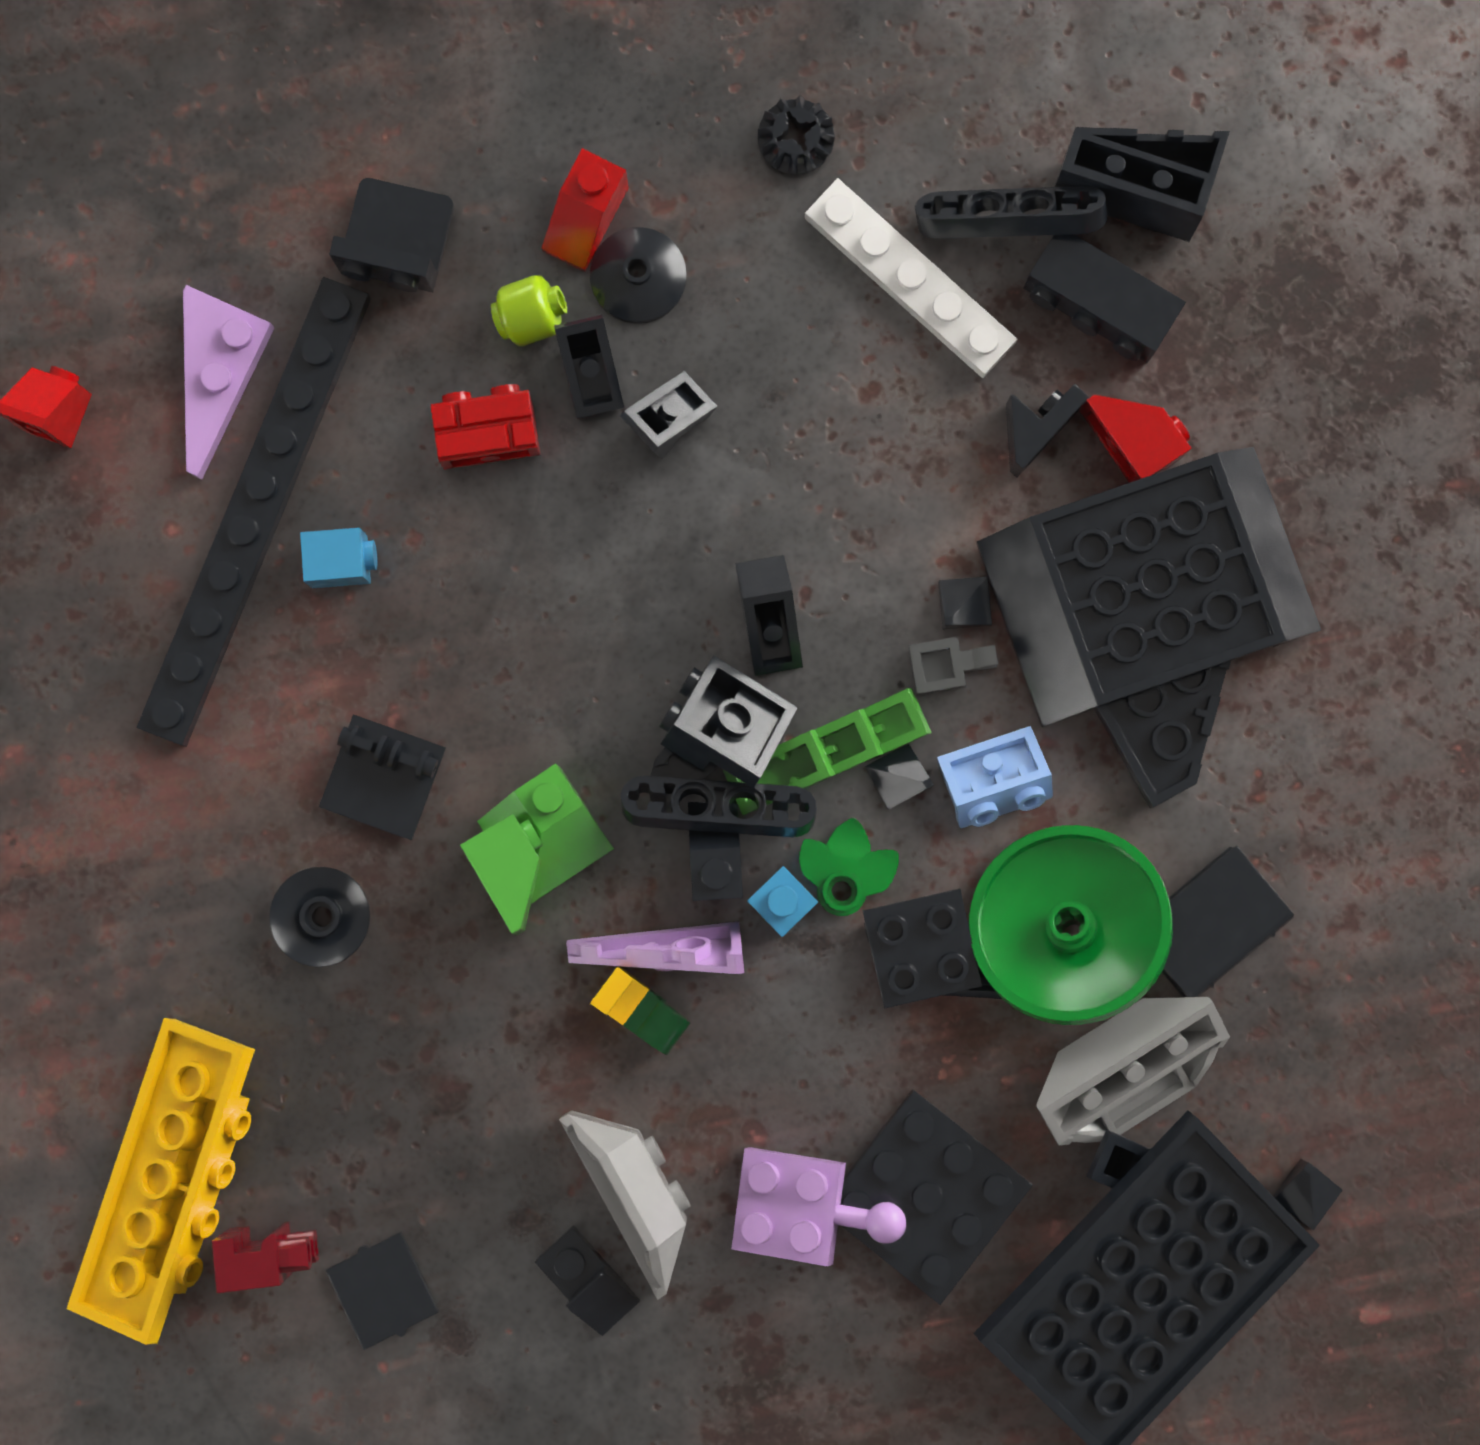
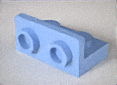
M1031 726L937 757L938 767L954 804L956 819L960 828L971 825L977 827L992 823L998 816L1018 809L1022 811L1035 809L1053 797L1052 774Z

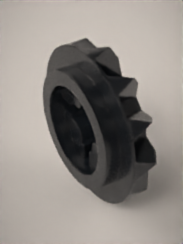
M801 95L796 99L783 100L780 98L776 105L764 112L758 128V144L763 157L771 166L788 174H804L817 169L828 159L834 146L835 133L832 117L827 115L819 102L812 103L805 100ZM789 119L799 129L810 128V131L806 132L804 136L805 151L802 150L801 145H797L794 139L787 141L783 139V137L788 135Z

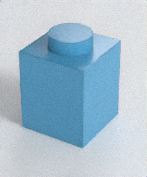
M360 527L300 532L303 582L311 588L371 584L370 570H377L378 567L377 549L375 541H368V535Z
M784 866L747 900L781 937L818 903Z

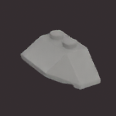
M1209 997L1142 998L1128 1009L1115 1015L1058 1051L1036 1107L1058 1145H1069L1071 1142H1101L1106 1129L1121 1135L1194 1089L1213 1063L1218 1048L1224 1047L1230 1036L1213 1001Z
M571 1110L562 1115L559 1121L658 1300L667 1294L687 1222L684 1210L691 1207L677 1180L670 1184L667 1182L659 1167L666 1163V1160L653 1136L644 1140L639 1129Z

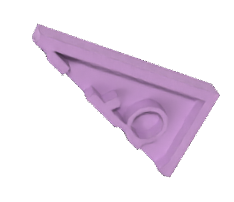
M186 285L183 290L186 471L202 480L270 339L274 326L266 320Z
M739 922L572 939L566 942L569 963L653 968L657 971L683 970L728 974L744 973Z

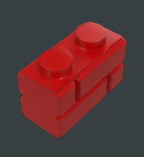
M505 384L491 388V395L471 398L470 392L459 391L443 395L442 403L431 404L437 455L443 469L539 456L540 447L534 406L529 390L520 391L519 385Z

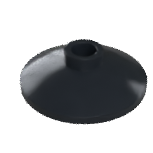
M634 227L614 233L599 246L590 267V283L598 303L613 317L629 323H648L665 316L678 304L686 286V265L679 248L666 235L649 228ZM635 263H641L647 270L642 277L636 278L628 273L630 266Z
M311 867L293 874L279 887L270 907V928L277 945L288 957L307 966L325 967L346 960L359 949L366 938L370 925V907L361 886L348 874L330 867ZM321 907L328 908L332 914V919L326 926H320L315 920V913Z

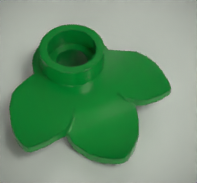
M850 818L834 830L829 837L827 845L814 839H804L799 854V863L803 875L817 886V897L821 906L830 914L848 916L861 908L866 896L883 892L888 888L897 872L899 854L895 850L888 849L871 851V845L863 826L856 818ZM837 882H845L851 889L850 897L845 901H838L832 895V888Z

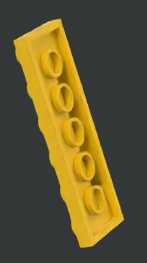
M163 1019L66 1308L67 1310L145 1345L158 1344L174 1294L186 1293L187 1288L192 1287L201 1276L203 1261L198 1258L204 1238L209 1237L215 1231L219 1222V1212L217 1209H214L220 1189L227 1187L233 1179L235 1163L230 1158L236 1140L242 1139L247 1134L251 1125V1114L246 1111L250 1098L244 1097L240 1093L255 1049L176 1019Z

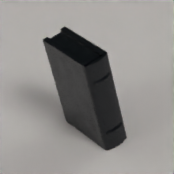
M1238 846L1227 848L1169 896L1173 918V935L1170 952L1162 973L1182 997H1199L1207 989L1214 988V984L1266 940L1270 937H1275V933L1294 918L1293 912Z

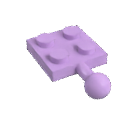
M749 1147L744 1148L731 1249L828 1267L833 1265L838 1225L867 1230L868 1234L875 1241L889 1244L897 1241L904 1234L906 1218L903 1211L897 1205L890 1202L878 1203L870 1210L841 1205L846 1163Z

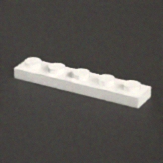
M839 178L805 212V219L981 378H984L1016 344L1017 338Z

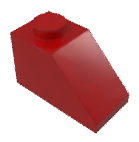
M582 148L560 189L541 248L542 251L586 272L629 189L626 169Z
M51 366L49 373L32 367L0 400V415L26 433L72 448L92 394L78 384L80 377L72 372Z
M1093 395L1086 400L1080 409L1081 414L1129 483L1163 472L1182 459L1192 449L1187 442L1190 440V435L1185 425L1177 416L1173 415L1170 417L1162 407Z

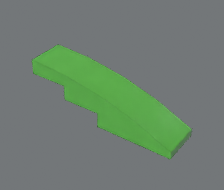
M907 688L864 709L856 710L822 727L810 730L779 744L757 783L797 786L807 789L932 732L913 689ZM723 770L727 781L743 782L737 777L730 774L729 772ZM736 799L743 816L758 810L756 803L751 799ZM766 800V806L773 803V801Z

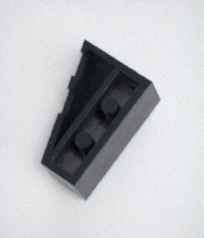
M1075 127L1054 187L1093 186L1101 189L1105 194L1108 216L1190 242L1204 216L1230 131H1214L1211 136L1184 135V130H1168L1166 134H1138L1137 129Z

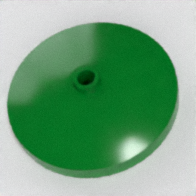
M1062 825L1038 830L1020 838L1005 848L991 862L974 891L969 913V929L973 943L971 946L978 966L987 982L1005 1002L1023 1014L1040 1021L1060 1025H1083L1102 1021L1123 1012L1149 991L1161 974L1170 952L1173 918L1169 897L1160 875L1147 857L1135 846L1123 838L1102 829L1080 825ZM1070 925L1079 926L1080 932L1074 936H1070L1068 932L1064 933L1065 929Z

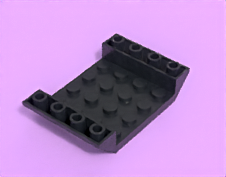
M1254 447L1218 452L1031 516L976 542L1042 727L1272 646L1276 647L1321 631Z

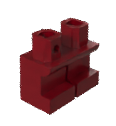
M289 1222L283 1223L263 1240L251 1241L249 1226L229 1228L212 1240L217 1293L280 1286L293 1272L310 1270L312 1263H316L319 1260L316 1230L290 1233Z

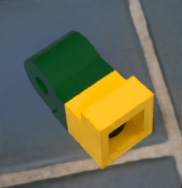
M621 966L614 970L590 1003L665 1055H668L691 1024L683 1015L668 1005L665 999Z

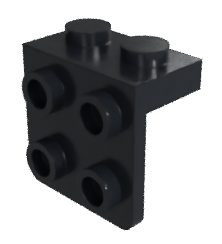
M364 178L358 186L346 237H333L329 255L340 273L348 278L365 282L372 278L388 282L391 287L406 292H417V289L433 293L454 212V203L446 195L373 178Z

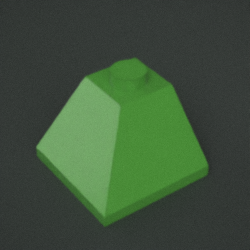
M556 763L513 791L477 821L484 831L514 814L519 824L529 819L543 843L542 847L535 850L541 862L531 904L614 850V847L569 779Z
M514 814L460 844L510 932L517 936L525 931L541 862L535 850L542 847L543 843L529 819L519 824Z

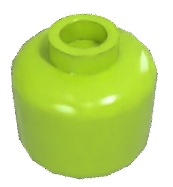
M534 275L499 288L496 302L491 303V314L495 327L504 340L510 339L517 346H526L556 335L554 325L562 324L561 315L567 314V304L559 286L551 287L542 276Z

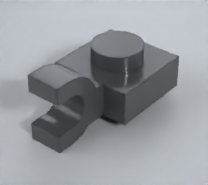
M958 637L909 645L917 695L966 687L964 672L994 669L998 665L995 645L960 651Z

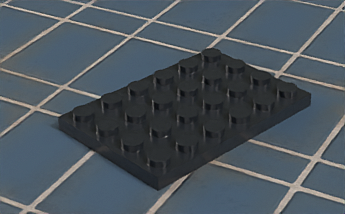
M1187 1110L973 1334L1088 1445H1131L1320 1245L1194 1114Z

